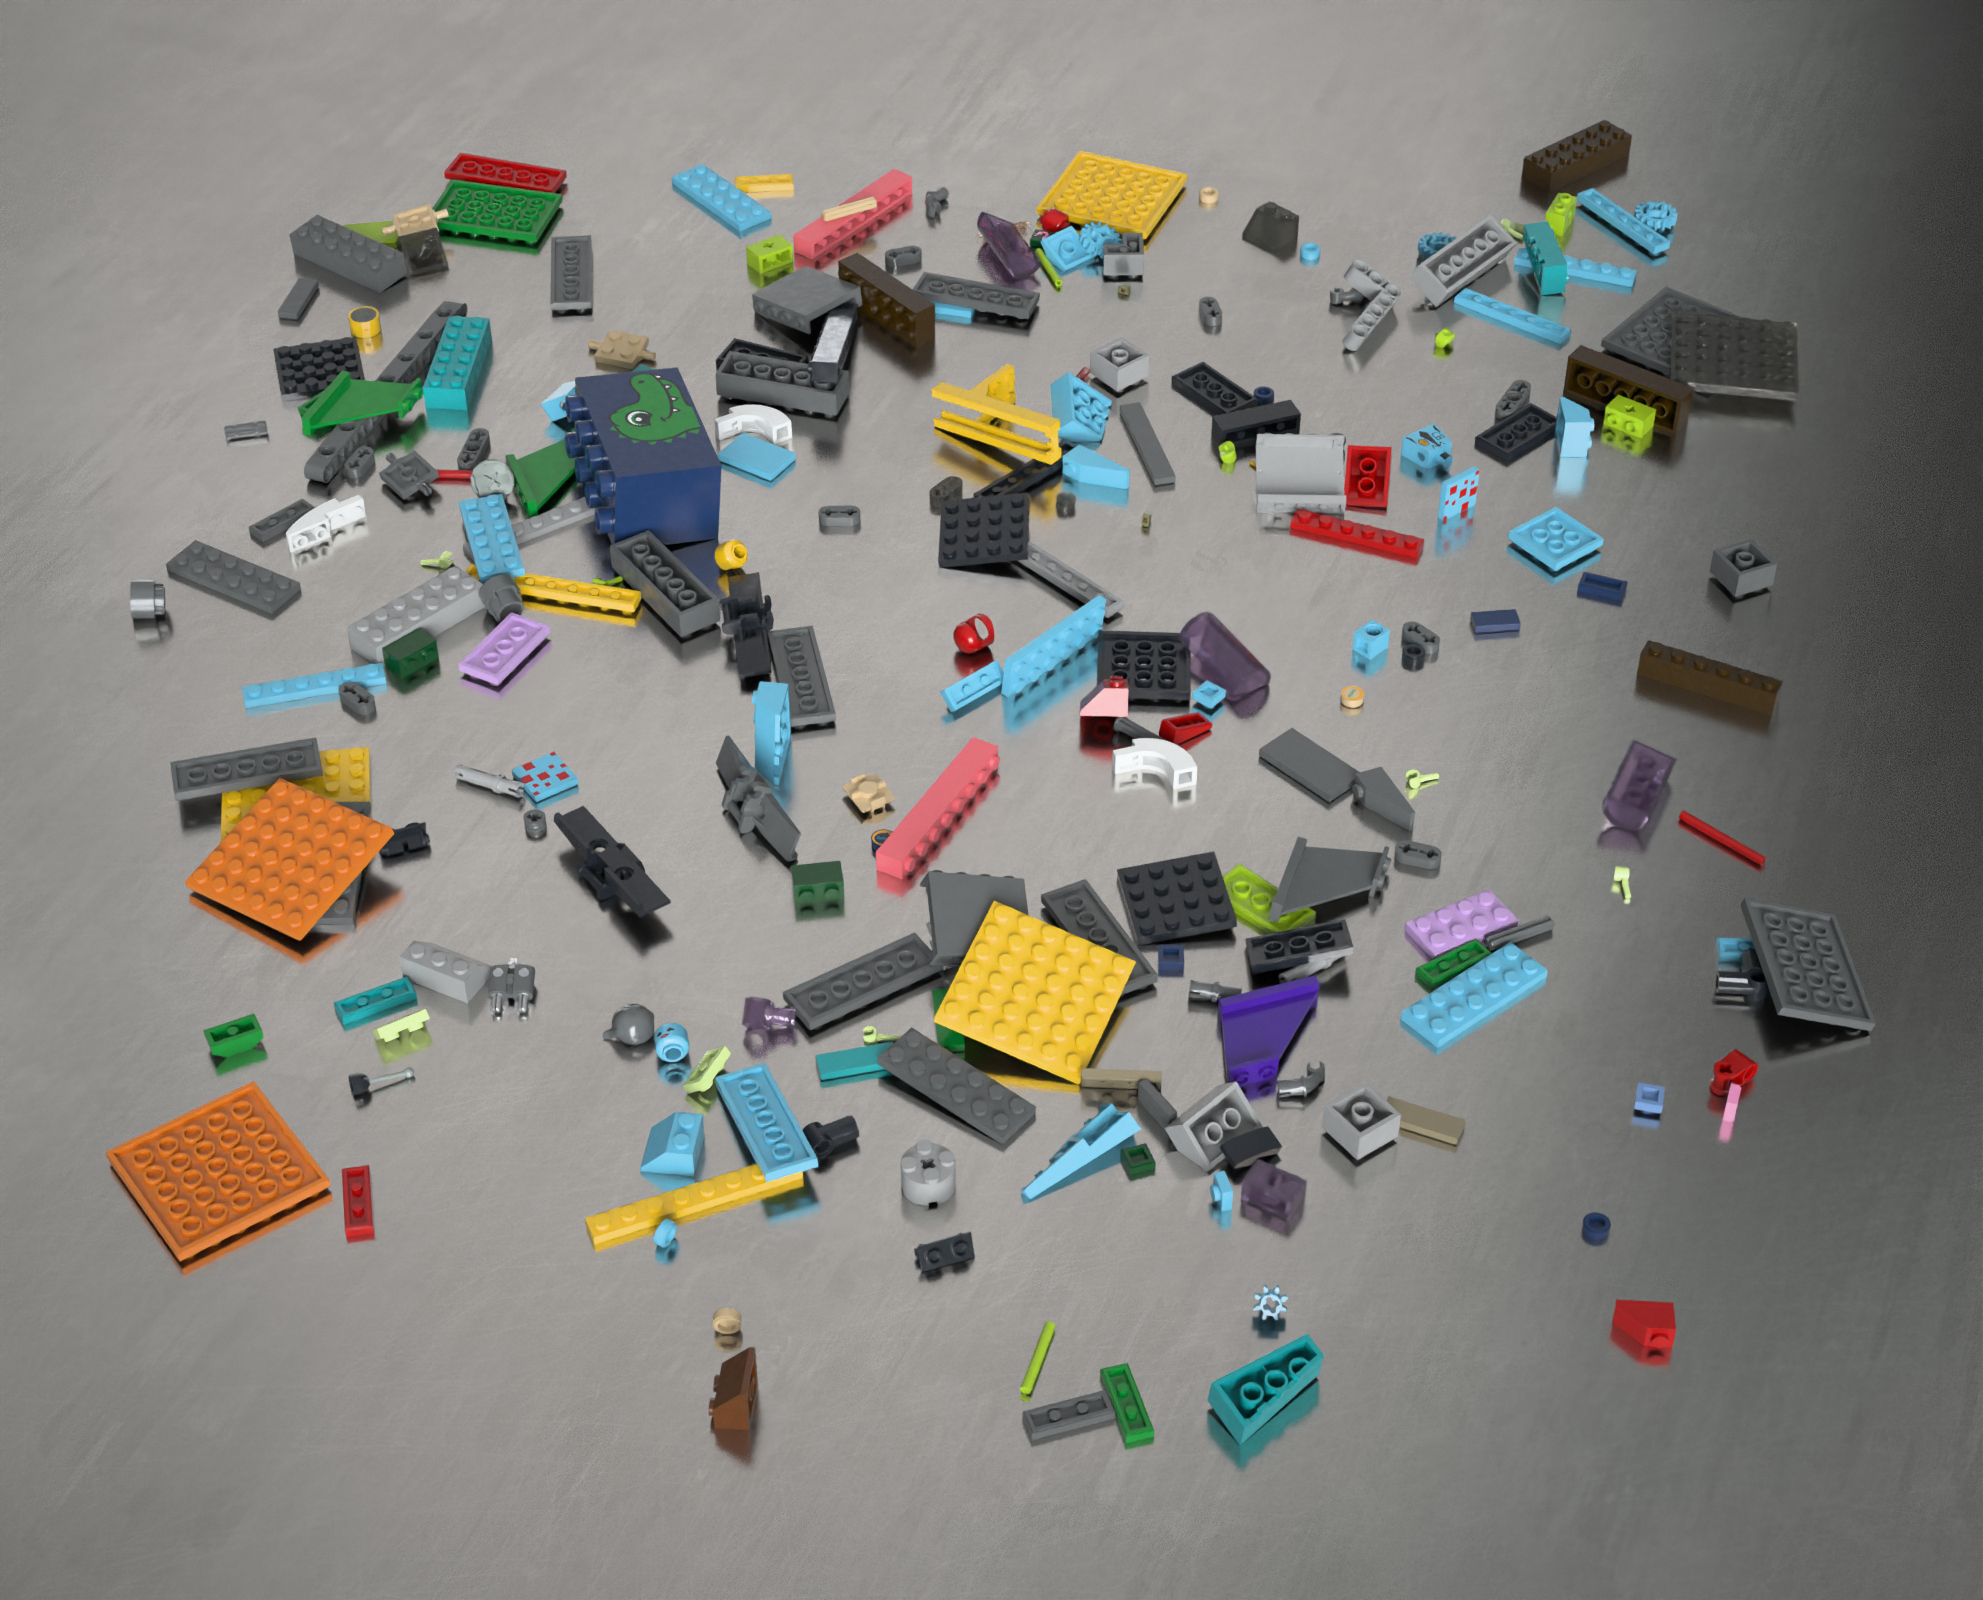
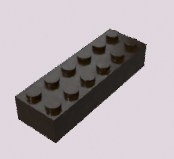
M1600 121L1525 156L1521 177L1544 191L1551 193L1629 156L1632 135L1624 129L1611 124L1609 121Z
M859 253L838 261L839 279L860 286L863 304L858 307L860 310L916 348L935 339V304Z
M1580 345L1568 356L1563 391L1605 408L1617 395L1629 398L1656 409L1653 427L1677 435L1688 423L1694 388Z

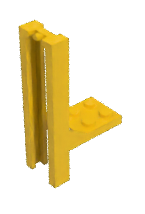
M1004 365L971 390L944 382L931 389L932 397L983 413L976 419H970L943 410L941 411V418H934L935 427L1051 465L1061 458V448L1058 447L1060 419L1014 405L1016 403L1014 366ZM997 417L1044 432L1045 436L1051 438V440L1047 443L992 426L990 423Z

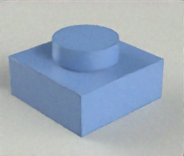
M1638 1082L1634 1109L1661 1114L1665 1087Z

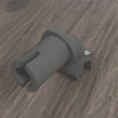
M946 187L926 192L925 205L928 216L934 218L935 212L940 215L941 204L939 201L949 197L947 196L949 192Z
M1334 288V292L1330 291V302L1334 304L1344 301L1359 303L1365 297L1355 288H1351L1347 292H1344L1342 288Z
M1319 1061L1320 1067L1314 1070L1310 1067L1309 1062L1307 1064V1077L1305 1078L1301 1076L1299 1079L1278 1080L1279 1098L1294 1095L1306 1097L1307 1093L1324 1081V1063Z

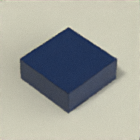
M1158 945V970H1184V945Z

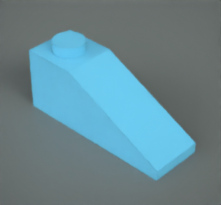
M1080 444L1063 455V474L1083 483L1121 489L1129 488L1130 470Z

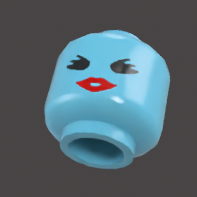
M667 1023L656 1030L654 1044L659 1058L667 1062H676L688 1054V1033L682 1025Z

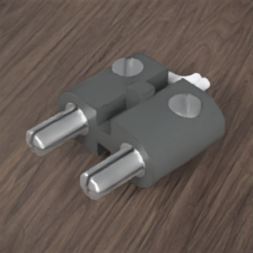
M510 958L508 963L494 965L490 968L488 998L492 1000L491 1010L493 1013H496V1011L499 1013L501 1001H508V998H514V1001H518V1012H526L527 1001L533 998L534 967L519 963L517 958ZM514 962L515 968H509V966L512 965Z

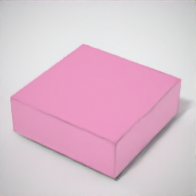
M1731 1083L1723 1117L1724 1121H1734L1741 1092L1740 1085Z

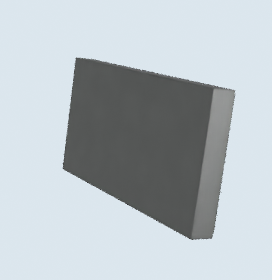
M1293 728L1259 749V756L1328 802L1350 789L1354 785L1355 774L1360 773Z

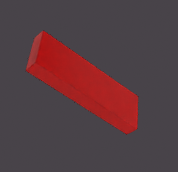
M365 1165L343 1168L342 1186L346 1237L374 1233L370 1167Z

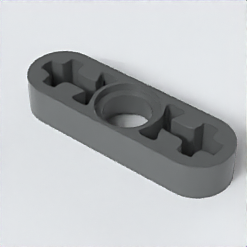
M1524 380L1514 381L1496 404L1495 417L1502 421L1520 410L1530 396L1531 384Z
M477 428L470 432L457 458L458 470H473L481 462L490 444V436L487 429Z

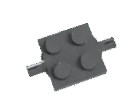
M415 450L400 458H397L393 453L386 455V460L391 464L379 472L380 478L403 500L418 490L426 496L432 493V488L428 484L439 478L438 471Z

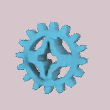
M1647 200L1646 204L1641 202L1634 211V217L1648 227L1653 228L1654 231L1657 229L1664 231L1665 227L1671 229V225L1675 226L1678 215L1676 208H1672L1671 204L1667 205L1664 201L1658 203L1657 200L1654 202Z
M1093 222L1090 225L1086 224L1079 235V242H1082L1081 246L1087 247L1086 252H1093V256L1100 255L1102 259L1103 244H1121L1122 239L1119 238V233H1114V228L1109 229L1107 224L1102 226L1100 222L1097 225Z
M1432 232L1431 235L1425 234L1418 241V254L1423 255V259H1427L1455 240L1456 236L1451 237L1449 233L1443 235L1442 232H1439V234Z

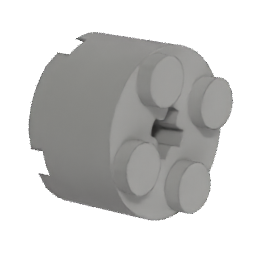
M923 1139L903 1154L900 1162L901 1186L905 1197L909 1201L917 1205L929 1206L930 1202L938 1201V1204L944 1203L953 1195L956 1183L955 1155L953 1152L942 1145Z

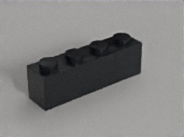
M1291 400L1216 415L1212 416L1211 434L1220 446L1226 441H1231L1234 445L1256 441L1257 434L1293 433L1300 431L1301 413Z

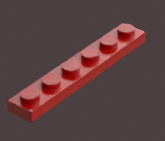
M1297 509L1290 523V528L1416 559H1418L1424 547V539L1413 535L1401 534L1392 530L1376 528L1371 525L1355 523L1350 520L1334 518L1308 510Z

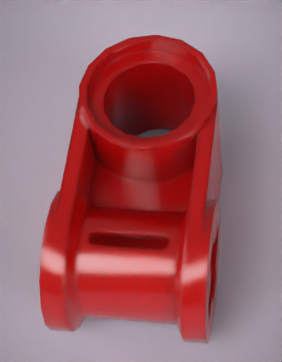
M1734 1049L1714 1064V1078L1710 1081L1709 1088L1716 1095L1727 1096L1731 1083L1740 1086L1748 1083L1757 1073L1759 1065L1737 1049Z

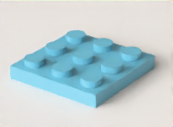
M1557 507L1510 530L1508 533L1509 540L1555 571L1603 546L1604 538Z

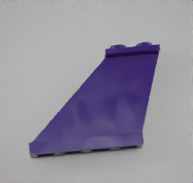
M1316 976L1219 999L1217 1018L1223 1027L1226 1083L1237 1082L1239 1086H1244L1277 1077L1278 1063L1312 1003L1318 1001L1319 981Z

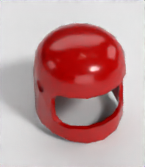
M979 613L955 627L953 639L958 649L963 653L973 654L993 644L994 627L988 616ZM976 618L980 619L988 630V636L984 640L976 630Z

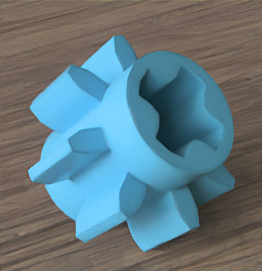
M1264 1284V1291L1261 1294L1254 1293V1297L1260 1301V1303L1253 1306L1254 1310H1262L1263 1320L1267 1318V1315L1273 1316L1275 1320H1278L1277 1314L1280 1311L1287 1312V1307L1281 1303L1288 1299L1287 1294H1279V1285H1276L1274 1289H1268L1267 1285ZM1271 1297L1275 1301V1307L1270 1308L1266 1304V1298Z

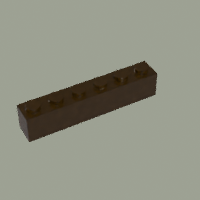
M1650 640L1647 641L1640 653L1637 675L1769 716L1773 715L1779 704L1783 681L1773 677L1761 675L1747 669L1738 668Z

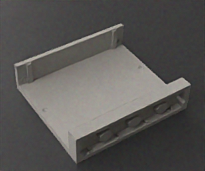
M1257 434L1256 512L1295 514L1297 509L1318 514H1344L1346 507L1343 467L1344 435Z

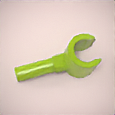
M619 576L604 581L596 577L592 583L611 586L622 582L623 579Z

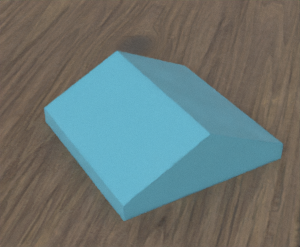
M1072 226L1041 241L1050 263L1063 272L1095 257L1093 252H1086L1087 247L1081 246L1082 242H1079L1080 236Z

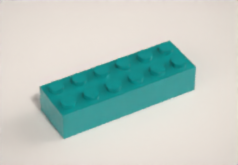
M448 317L423 386L426 409L468 410L492 340L489 318Z

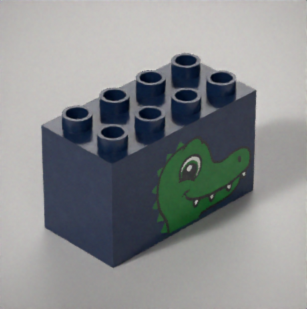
M678 367L576 377L575 395L566 396L565 398L567 419L569 422H575V432L565 433V447L568 458H575V474L578 483H585L584 492L587 507L589 509L595 508L594 518L597 533H607L612 545L648 530L663 545L718 539L722 465Z

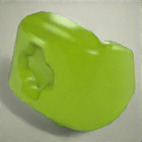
M1445 327L1442 331L1435 333V345L1444 348L1454 340L1455 334Z
M1226 441L1218 447L1220 457L1224 463H1233L1236 460L1235 446L1231 441Z

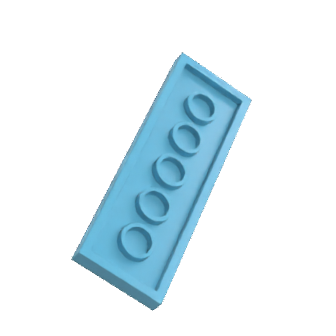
M704 164L696 165L694 168L672 176V184L739 232L771 219V211Z
M493 494L476 499L470 498L458 502L480 582L485 583L498 575H510L513 578L525 576L524 566L502 494Z
M1098 595L1005 659L1001 693L1009 698L1013 694L1020 692L1030 682L1036 681L1040 675L1052 670L1060 661L1066 660L1073 652L1083 648L1090 640L1099 637V630H1103L1106 599Z
M1510 942L1401 1011L1400 1019L1436 1048H1439L1545 979L1548 970Z
M766 1063L715 1077L716 1087L766 1182L818 1167V1159Z

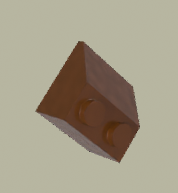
M749 1347L723 1362L720 1375L715 1374L713 1391L716 1392L715 1398H710L709 1416H713L714 1428L749 1431L758 1387L755 1347Z

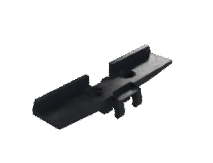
M759 572L728 577L730 597L719 601L724 619L722 631L727 635L734 634L741 683L745 682V677L772 673L767 632L773 629L774 618L771 612L772 603L769 595H765V602L763 603ZM750 634H756V635L753 636V637H746L747 635H750Z
M584 806L564 815H561L559 812L554 814V823L585 860L578 865L577 874L580 877H585L597 890V897L600 900L617 895L639 917L671 903V900L645 873V868L636 855L625 843H617ZM596 848H604V849H605L604 851H601V852H595V851H593V850L596 849ZM595 872L600 874L605 872V884L598 878Z

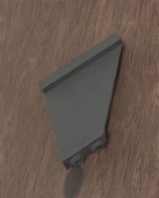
M1298 837L1274 898L1269 920L1278 923L1281 915L1369 889V896L1374 897L1376 888L1382 889L1386 875L1382 874V871L1387 873L1391 858L1387 857L1390 847L1385 846L1383 853L1307 847V839Z

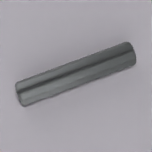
M1550 916L1541 917L1485 938V945L1489 951L1497 950L1510 942L1514 944L1552 930L1554 928V921Z

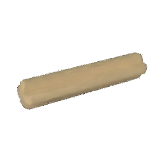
M869 197L826 209L821 212L822 219L828 222L877 207V201L874 197Z

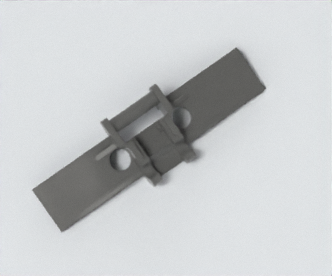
M726 736L716 760V765L729 790L725 791L721 804L725 810H729L739 823L738 829L741 833H749L756 825L761 834L786 861L797 859L798 854L795 848L801 835L800 831L775 799L770 787L757 769L750 765L731 737ZM738 801H744L741 809L737 805Z

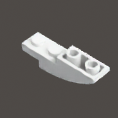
M356 495L342 502H338L334 498L303 515L286 532L289 551L292 553L331 537V530L366 517L363 498L360 495Z

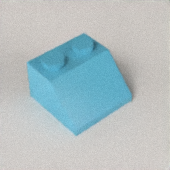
M1560 397L1555 427L1560 457H1586L1587 449H1591L1590 431L1594 430V419L1590 418L1588 409L1565 397Z
M675 1112L651 1127L640 1167L641 1172L694 1177L704 1140L703 1114Z

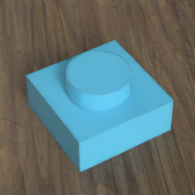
M1207 680L1193 691L1192 699L1209 708H1213L1225 698L1226 690Z
M1225 1171L1214 1173L1213 1185H1210L1212 1200L1218 1202L1221 1211L1232 1209L1233 1189Z

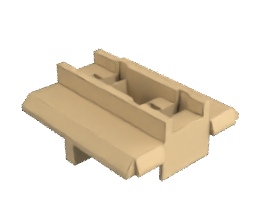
M866 773L851 778L850 783L842 786V789L863 813L867 811L874 813V810L881 807L885 809V804L895 800V796L886 787V781H881L876 774L866 776Z

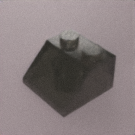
M1268 201L1256 208L1242 236L1270 251H1274L1298 236L1299 215L1274 202Z
M437 228L400 236L395 242L397 250L404 253L407 272L410 276L449 266Z

